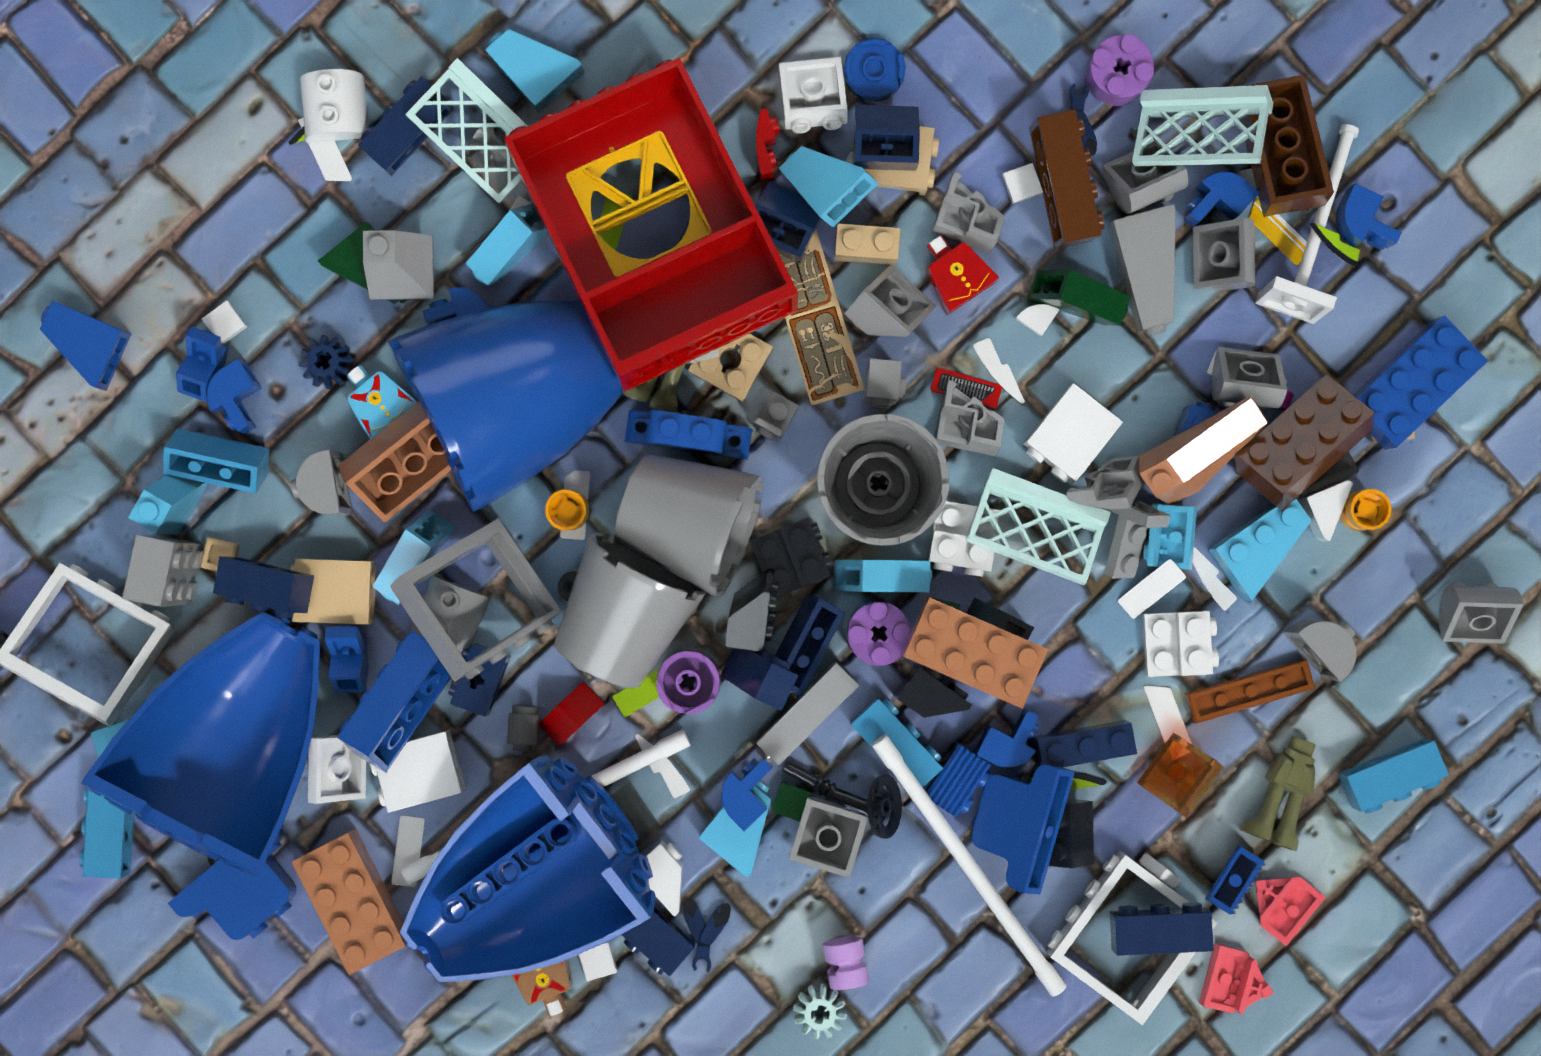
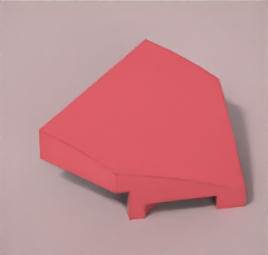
M1301 877L1256 881L1260 926L1285 946L1290 943L1326 898Z
M1215 943L1199 1004L1228 1013L1236 1011L1242 1014L1249 1005L1262 997L1266 999L1274 993L1270 985L1264 980L1257 966L1256 959L1250 957L1248 952Z

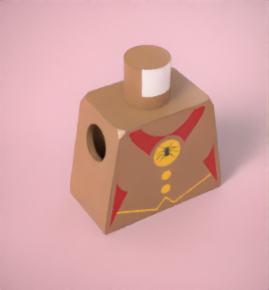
M569 959L558 964L511 975L528 1005L543 1000L548 1016H553L566 1010L561 993L570 990L573 985Z

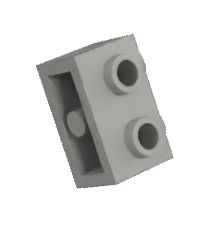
M870 358L867 364L864 402H869L870 408L888 410L891 405L896 404L899 398H903L906 389V376H901L902 361Z

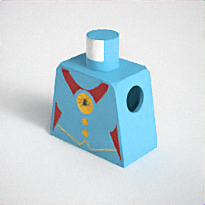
M359 365L347 375V378L356 387V390L347 397V401L369 439L373 438L418 402L414 396L381 370L371 377L363 366Z

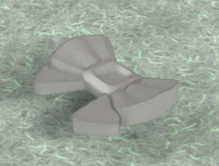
M494 127L487 128V146H505L495 135ZM479 128L474 136L471 137L469 146H484L483 128ZM489 150L492 154L488 158V168H498L507 163L506 150Z

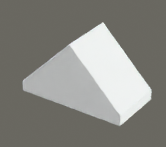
M1348 480L1339 481L1299 498L1301 506L1312 520L1309 525L1316 540L1321 542L1331 540L1353 482Z

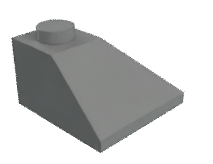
M396 230L363 231V265L370 300L434 299L433 235Z
M890 265L863 290L844 314L867 335L908 337L936 308V305Z

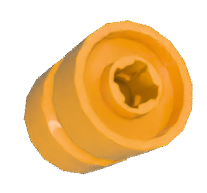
M1377 489L1349 492L1340 515V521L1351 530L1363 531L1381 528L1388 522L1391 516L1392 507L1390 500L1383 492Z
M560 490L548 498L545 514L553 527L560 530H576L588 521L590 504L582 493L574 490Z

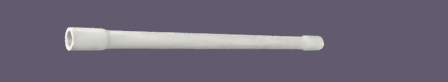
M681 729L659 740L655 745L591 777L602 787H605L655 761L667 758L691 746V743L684 729ZM441 850L402 867L401 871L406 882L410 885L424 878Z
M887 734L877 738L871 744L873 749L901 783L1033 967L1036 976L1052 997L1062 993L1066 988L1065 982L1052 964L1045 959L904 762L903 756Z

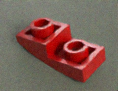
M767 108L761 109L756 130L757 163L761 181L773 178L772 168L777 167V162L773 150H767L766 147L776 145L775 135L780 134L775 115L769 117Z

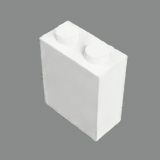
M1073 383L1068 386L1023 445L1028 448L1026 454L1040 464L1042 461H1045L1053 468L1050 472L1063 483H1066L1067 480L1073 483L1080 478L1123 422Z
M450 729L408 740L387 773L370 764L373 775H378L381 788H378L380 803L382 806H386L388 813L456 795L466 790Z

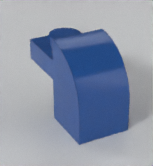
M1232 172L1212 174L1195 188L1204 197L1198 194L1186 207L1190 212L1184 220L1191 227H1194L1213 206L1218 208L1230 220H1234L1260 192L1238 174Z
M1356 183L1346 189L1336 212V226L1341 237L1353 247L1362 243L1364 239H1367L1366 243L1382 250L1397 244L1402 232L1374 220L1384 196Z
M450 288L448 290L452 301L448 302L447 299L434 301L429 304V309L422 312L426 323L430 325L490 307L478 294L469 289Z
M191 326L185 335L187 356L176 372L177 391L207 402L208 384L214 374L225 366L228 347L221 345L220 336L208 330H200Z
M236 359L221 368L211 378L207 387L209 409L219 414L226 411L223 417L228 426L233 431L237 430L244 434L257 427L241 401L262 389L246 361Z
M348 625L326 628L324 639L331 654L328 677L334 692H366L368 647L365 633H360L358 627Z
M1023 709L1010 736L987 725L973 753L1000 767H1015L1025 763L1036 751L1025 743L1027 739L1032 740L1035 737L1040 723L1036 722L1039 716Z
M765 757L759 761L753 758L741 770L744 774L742 778L731 770L723 784V807L728 816L743 831L767 810V805L752 790L772 769L773 765Z

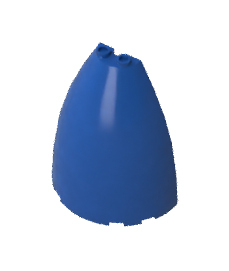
M580 300L531 301L493 306L439 321L388 341L415 398L419 399L445 451V458L473 512L518 488L565 455L600 422L623 394L620 382Z
M264 611L226 633L189 659L152 692L110 741L81 784L98 796L104 795L103 798L109 801L108 803L126 814L131 815L134 811L137 819L169 838L213 860L220 856L219 858L223 860L222 863L230 868L243 873L245 870H248V874L258 876L282 829L306 764L314 729L319 686L320 641L317 640L318 635L304 627H301L299 631L294 630L288 626L290 621L287 618L276 616L274 612L271 616Z
M546 755L540 756L526 764L494 791L454 832L426 874L413 899L400 934L410 949H418L424 954V966L429 973L434 975L438 982L481 980L521 974L547 967L604 944L651 918L655 906V892L650 890L649 879L653 877L648 857L639 853L635 843L639 837L632 824L616 801L593 777L589 775L584 778L578 773L576 765L565 759L559 758L553 761ZM554 819L559 821L565 819L576 825L578 837L571 847L471 921L465 924L451 925L442 919L440 907L447 897ZM564 824L559 825L554 832L555 839L558 842H563L568 838V828ZM537 843L532 845L529 849L530 859L536 862L542 857V847ZM510 862L504 866L503 875L508 881L514 879L517 869ZM482 882L477 888V894L482 900L489 897L491 888L488 883ZM456 901L451 908V913L456 919L461 918L464 914V906L460 901Z

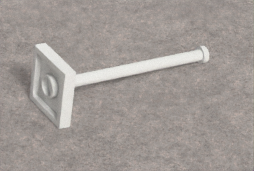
M1350 124L1340 126L1339 134L1341 137L1329 172L1334 193L1325 206L1318 207L1313 222L1324 228L1353 138H1357L1359 129ZM1312 228L1295 282L1276 276L1258 292L1255 304L1314 324L1334 309L1337 297L1306 287L1321 242Z

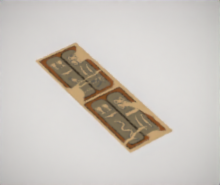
M816 229L800 264L780 255L798 291V311L786 316L785 320L811 406L865 390Z

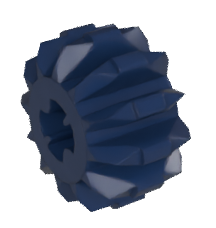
M321 335L320 345L311 339L309 340V345L312 350H301V353L308 358L307 360L299 361V366L308 368L304 372L303 377L305 379L313 378L312 385L319 387L324 383L325 388L332 389L333 379L337 384L342 385L344 384V379L341 377V374L348 375L351 372L350 369L345 368V364L354 363V358L345 356L350 351V348L347 345L340 346L341 340L334 337L329 341L328 336ZM324 356L331 358L328 361L330 364L329 368L322 366L325 363L323 360Z

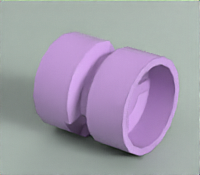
M861 936L840 937L822 943L825 962L831 964V967L827 969L830 989H853L870 982L867 963L861 961L865 956Z

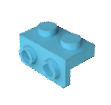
M1152 503V507L1171 516L1168 527L1148 528L1150 529L1149 541L1145 542L1143 556L1147 560V566L1160 567L1167 560L1171 559L1179 569L1192 570L1197 508Z

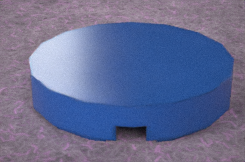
M869 38L861 40L849 51L845 58L843 73L846 85L854 95L866 101L877 102L890 98L899 90L904 81L906 65L902 53L886 39Z

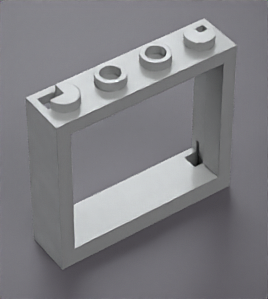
M499 518L400 575L390 585V588L454 682L464 676L468 680L472 679L484 671L482 664L487 661L494 665L508 655L506 649L514 645L516 650L532 640L529 634L535 630L542 634L554 626L552 619L562 612ZM487 544L537 618L466 662L415 586Z

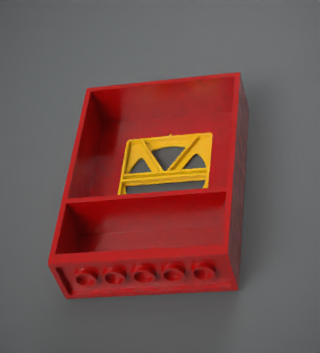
M680 57L673 61L664 60L657 64L655 69L647 73H636L630 76L625 83L616 87H605L590 99L574 101L567 109L557 114L548 113L542 116L537 123L528 127H517L508 136L504 137L512 162L624 392L798 311V291ZM631 159H641L638 200L634 201L602 180L601 176L617 163ZM655 163L669 169L680 180L651 194ZM593 192H599L622 208L593 221L591 214ZM688 195L690 220L685 235L674 248L655 257L637 259L625 256L611 248L599 235L681 196Z

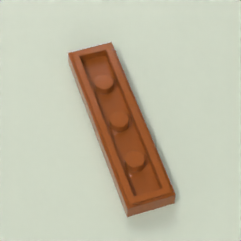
M1306 658L1190 691L1185 693L1193 723L1197 724L1316 688Z

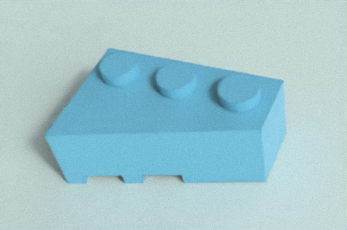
M1297 499L1291 502L1283 511L1272 504L1208 548V551L1242 600L1252 601L1312 520Z

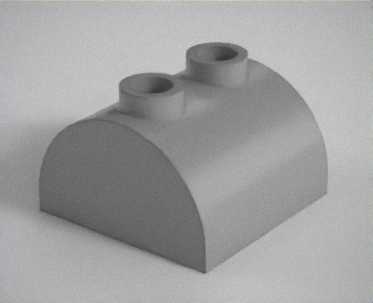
M1153 142L1144 148L1142 156L1153 155L1161 147L1156 142ZM1134 151L1102 165L1109 190L1120 209L1126 214L1135 215L1142 213L1146 210V206L1152 203L1169 201L1174 197V193L1188 186V173L1183 165L1134 166L1132 162Z
M1240 218L1193 227L1194 289L1232 290L1255 285L1254 220Z
M1218 347L1212 372L1211 390L1213 400L1217 401L1219 405L1229 408L1235 403L1252 396L1261 411L1266 410V407L1280 408L1287 393L1280 355Z
M323 450L305 459L299 467L296 479L291 480L294 498H300L309 509L317 513L336 516L353 515L349 487L345 484L337 467L344 461L343 453Z
M434 574L431 576L422 598L462 655L465 648L470 649L491 597ZM412 622L408 633L414 631L423 637L415 623Z
M1457 582L1448 586L1443 592L1439 609V629L1442 642L1505 643L1524 605L1518 589L1498 587L1494 583L1483 586H1467L1465 583Z
M1300 620L1290 624L1282 631L1323 679L1341 682L1352 671L1356 661V646L1352 639L1355 636V632L1346 622L1341 621L1337 623L1335 620L1331 622Z
M807 797L789 860L850 878L868 816L860 811L834 802Z

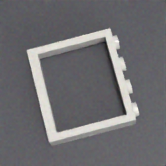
M59 563L1 647L0 666L107 726L112 727L174 630L168 623L170 619L161 612L153 610L152 613H149L141 608L143 605L141 602L122 599V597L115 594L114 591L116 589L109 583L101 579L95 583L87 578L88 573L74 564L67 567ZM67 580L155 629L104 706L15 657Z
M1119 851L1117 855L1113 854L1109 861L1106 860L1103 865L1104 873L1099 880L1094 879L1087 886L1084 892L1086 897L1079 906L1074 905L1065 918L1068 922L1061 931L1056 930L1052 934V939L1047 944L1049 948L1046 952L1053 960L1143 1025L1196 952L1169 953L1132 1004L1064 955L1127 868L1182 908L1183 903H1189L1180 894ZM1212 919L1213 929L1216 926L1217 922Z

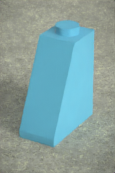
M510 29L505 33L499 32L494 35L488 42L489 47L485 49L489 58L538 113L585 73L578 59Z
M803 146L789 155L786 161L779 167L781 172L818 216L832 227L841 221L879 184L862 167Z
M533 203L511 209L465 263L472 270L473 276L478 281L485 283L487 286L501 281L548 235Z
M165 475L143 490L128 518L156 534L179 535L208 483Z
M430 509L405 529L375 581L373 588L378 590L387 600L400 604L390 585L400 575L438 554L456 526Z
M834 560V591L930 592V584L932 582L930 561Z
M762 780L752 790L767 805V810L752 825L743 831L728 816L722 806L698 837L746 878L752 873L771 801V795L767 793L770 788Z

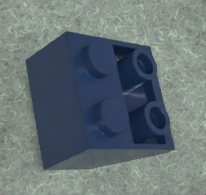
M855 105L853 165L872 170L916 171L919 164L920 144L919 107Z
M769 181L755 208L778 253L800 264L821 218L802 195Z

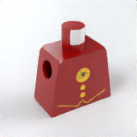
M941 235L927 245L936 261L927 267L926 272L947 316L995 284L999 279L998 275L965 242L951 249Z

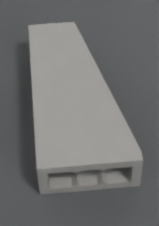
M1174 204L1116 219L1108 225L1127 295L1130 296L1129 304L1137 333L1147 331L1148 336L1166 331L1165 326L1174 321L1176 218Z
M834 660L804 691L802 697L799 696L758 738L756 744L760 748L757 750V753L762 758L765 757L770 763L774 760L780 765L858 688L859 684Z

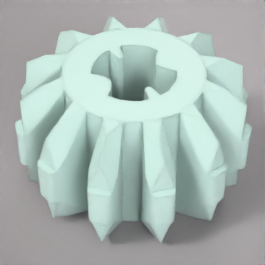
M821 984L820 992H815L814 986L809 985L808 991L810 996L800 992L798 998L802 1003L793 1005V1010L800 1013L794 1018L795 1023H805L802 1027L803 1034H807L811 1029H814V1039H819L820 1031L823 1030L826 1037L830 1038L832 1037L830 1027L832 1026L840 1031L842 1024L837 1019L842 1020L847 1017L846 1012L841 1010L845 1006V1000L843 998L836 999L838 990H831L826 994V984ZM818 1005L824 1006L825 1009L821 1017H816L815 1015Z

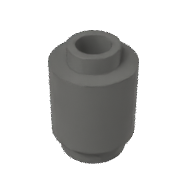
M512 705V713L508 715L507 743L513 744V750L532 751V745H538L540 715L537 714V706Z

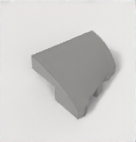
M953 172L932 232L960 243L965 242L970 247L989 254L998 242L1005 216L995 207L988 205L985 198L978 191L972 193L960 181L962 176L957 172Z
M948 380L940 409L935 439L940 445L995 456L1001 448L1005 419L996 412L987 410L976 397L969 398L956 388L957 383Z
M1140 455L1108 460L1101 465L1099 470L1085 477L1086 486L1078 489L1070 488L1067 491L1068 500L1096 508H1131L1144 483L1143 478L1139 474Z

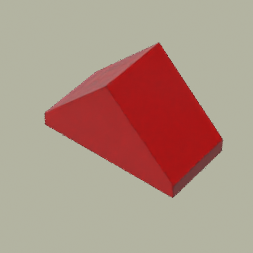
M583 681L540 722V727L560 747L605 703Z

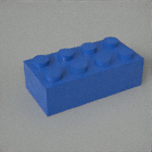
M1445 315L1431 320L1353 394L1375 412L1372 431L1369 433L1385 450L1397 448L1482 368L1488 360Z
M411 631L407 637H404L398 643L396 654L389 664H385L380 669L377 676L378 680L371 690H367L362 695L359 707L352 717H348L343 722L340 734L337 737L356 755L387 773L451 679V676L426 639L414 631Z

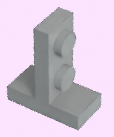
M1137 499L1134 500L1131 508L1107 509L1119 515L1104 575L1112 579L1135 578L1147 528L1168 527L1171 515Z

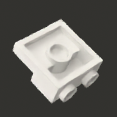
M841 57L779 63L785 130L792 129L795 133H805L811 127L823 126L827 130H836L842 124L848 123Z
M945 502L941 513L933 523L927 561L934 563V569L952 572L953 566L965 568L964 574L983 577L984 571L991 572L994 552L966 542L978 506ZM990 508L992 513L1000 511L997 509ZM984 511L981 519L987 516ZM990 521L978 526L976 535L989 540L995 537L996 533Z
M1210 611L1142 614L1146 677L1213 674V667H1218L1219 656L1217 649L1212 648L1211 636H1216L1217 623L1215 617H1210Z
M339 735L311 738L308 752V803L318 804L366 798V760L356 755L337 738Z

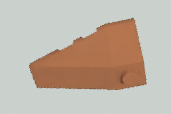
M1249 396L1139 456V474L1156 498L1169 505H1174L1199 492L1267 424V419L1252 396Z

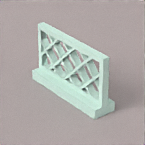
M457 58L449 66V69L405 115L499 204L521 181V178L518 174L511 181V172H517L516 168H510V154L507 146H487V128L500 127L508 136L515 128L528 126ZM449 79L459 88L460 101H441L440 88ZM437 92V101H429ZM463 92L472 101H463ZM437 105L438 124H424L415 114L423 106ZM441 105H460L461 123L442 124ZM463 105H477L483 111V123H464ZM486 114L495 123H486ZM429 128H438V136ZM442 128H461V146H447L442 141ZM464 128H483L484 146H465ZM452 150H462V159ZM465 150H484L485 168L471 169L465 161ZM487 150H506L507 168H488ZM478 172H485V181L477 174ZM488 172H507L508 185L500 194L496 193L489 186Z
M1267 85L1143 90L1141 92L1140 103L1142 111L1132 158L1134 166L1257 164L1261 162L1268 114H1272L1273 100ZM1259 114L1258 121L1249 128H1246L1240 122L1247 115ZM1226 115L1229 118L1217 129H1214L1208 123L1215 116ZM1184 117H1195L1197 119L1185 130L1177 124ZM1149 118H1164L1166 120L1154 131L1148 127ZM1236 125L1242 133L1228 143L1221 135ZM1204 126L1210 134L1199 143H1196L1190 136ZM1173 127L1179 135L1165 144L1159 137ZM1248 138L1254 143L1253 153H1238L1235 150L1236 147ZM1216 139L1224 146L1215 154H1207L1203 150ZM1184 140L1192 146L1183 155H1175L1172 152ZM1153 141L1161 147L1153 155L1142 156L1144 148Z
M992 468L986 477L983 492L966 542L1085 585L1104 527L1108 523L1111 512L1068 500L1067 495ZM989 494L1001 497L1006 508L992 513L987 504ZM1022 506L1030 508L1036 519L1022 525L1015 509ZM984 511L987 516L981 519ZM1009 512L1016 528L1002 533L995 518ZM1052 517L1059 519L1065 529L1053 536L1044 522ZM990 521L997 535L989 540L976 535L978 526ZM1039 524L1046 539L1032 544L1025 529ZM1081 528L1094 532L1092 542L1081 547L1074 534V531ZM1019 532L1026 547L1019 551L1011 549L1005 538ZM1068 534L1075 550L1061 555L1054 540ZM1049 543L1056 558L1049 562L1043 561L1039 558L1035 548ZM1089 549L1086 557L1084 551ZM1078 554L1084 565L1082 573L1078 574L1070 571L1065 559Z

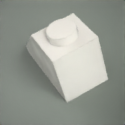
M661 840L645 854L648 857L653 877L649 879L650 890L655 892V896L670 913L676 916L681 905L683 862L680 858L682 854L674 844L670 842L666 845Z

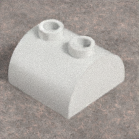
M345 69L318 70L302 75L300 83L305 141L307 143L360 139L368 128L364 76L357 71Z

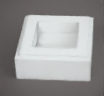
M1033 163L1002 174L1012 204L1043 193Z
M225 301L202 318L209 330L221 337V345H224L248 327L229 301Z
M609 941L579 954L586 981L615 974L618 971Z

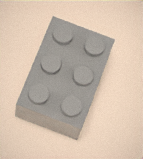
M136 535L122 599L160 607L189 605L190 600H193L197 593V582L194 581L197 570L201 568L204 552L201 551L202 544L166 536Z

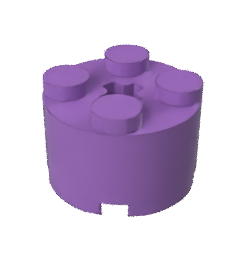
M1132 34L1116 35L1104 40L1096 48L1087 64L1085 81L1089 87V92L1095 99L1112 104V106H1123L1133 102L1140 96L1154 75L1152 54L1148 47L1137 36ZM1116 66L1118 69L1122 68L1124 70V74L1121 71L1116 73L1114 71V68Z
M870 602L860 606L851 615L847 625V641L853 653L862 661L879 666L893 663L902 656L901 654L911 633L909 621L904 613L894 605L885 602ZM884 626L886 628L883 632L886 636L885 639L873 641L871 639L874 635L871 631L872 627L880 628Z
M682 650L671 655L661 665L657 675L656 687L660 699L668 708L678 713L691 715L704 711L714 702L720 690L721 677L716 663L707 654L698 650ZM687 673L689 677L695 676L697 678V681L694 683L695 689L691 690L688 686L682 687L683 674Z

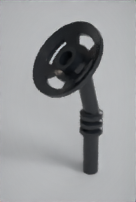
M789 760L785 763L782 771L812 787V792L816 793L819 791L818 795H825L827 800L831 798L866 812L870 827L877 837L887 839L892 837L897 831L902 814V799L899 786L890 775L878 776L870 787L868 798L864 799L837 788L836 783L830 784L829 779L824 781V776L822 775L817 777ZM884 785L887 787V789H888V791H889L890 798H889L888 792L883 788ZM890 814L888 824L885 827L883 821Z

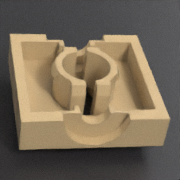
M747 334L718 348V357L693 362L688 372L718 387L743 403L773 350V346L751 334ZM736 345L740 346L738 349V353L741 356L740 365L735 369H727L723 373L724 368L720 363L721 355L728 350L734 351Z

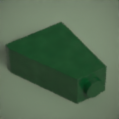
M366 222L317 261L330 272L368 290L363 265V231L376 230ZM387 300V301H389V302H391V303H393V304H396L398 301H399L400 303H404V302H406L407 300Z
M1058 269L1037 270L1027 299L1039 304L1054 306L1060 311L1101 325L1121 326L1122 320L1128 311L1127 305L1130 296L1073 270Z

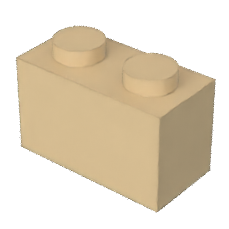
M837 224L834 261L896 265L899 255L900 228Z

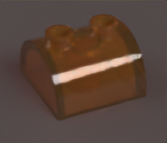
M1173 732L1137 784L1188 819L1225 767Z

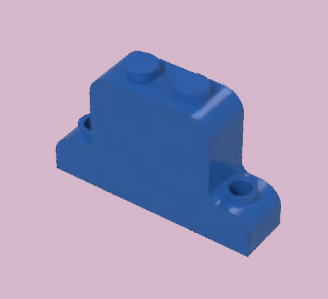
M629 410L624 441L748 461L753 429L729 425L727 421L659 410H651L650 413ZM645 422L647 430L644 433H638L636 431L637 423ZM738 436L741 440L738 447H731L728 443L730 437Z
M1041 765L1036 769L1031 783L1016 777L992 775L983 787L978 814L973 821L972 841L977 848L1003 857L1008 861L1006 881L1010 888L1026 894H1041L1075 771L1064 767Z
M281 829L258 876L248 874V870H245L243 873L230 868L222 863L223 860L219 859L169 901L168 905L181 917L192 915L196 918L207 910L231 939L240 940L247 935L254 939L268 927L265 923L267 919L273 914L278 919L292 907L289 901L296 894L294 881L272 856V853L282 846L280 842L283 838V830Z

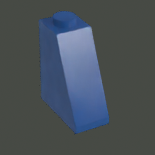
M52 301L50 306H47L42 313L41 332L90 386L107 391L131 334L68 306Z

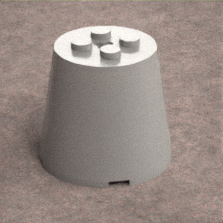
M876 414L864 416L850 422L832 437L820 459L817 486L825 512L842 532L863 543L886 546L909 541L922 534L934 523L947 499L949 473L942 448L932 434L924 427L903 416ZM881 476L885 479L883 485L886 488L884 491L878 489L875 492L871 489L873 484L870 482L871 477L878 479Z
M648 453L641 459L635 471L630 474L627 480L626 490L615 516V540L617 543L705 592L720 597L731 583V579L727 578L731 568L738 570L750 542L762 500L756 499L757 491L762 493L764 478L756 474Z
M592 533L587 541L554 646L577 669L613 685L637 688L693 613L706 592L617 543L615 536L610 535L608 540H604L602 534Z

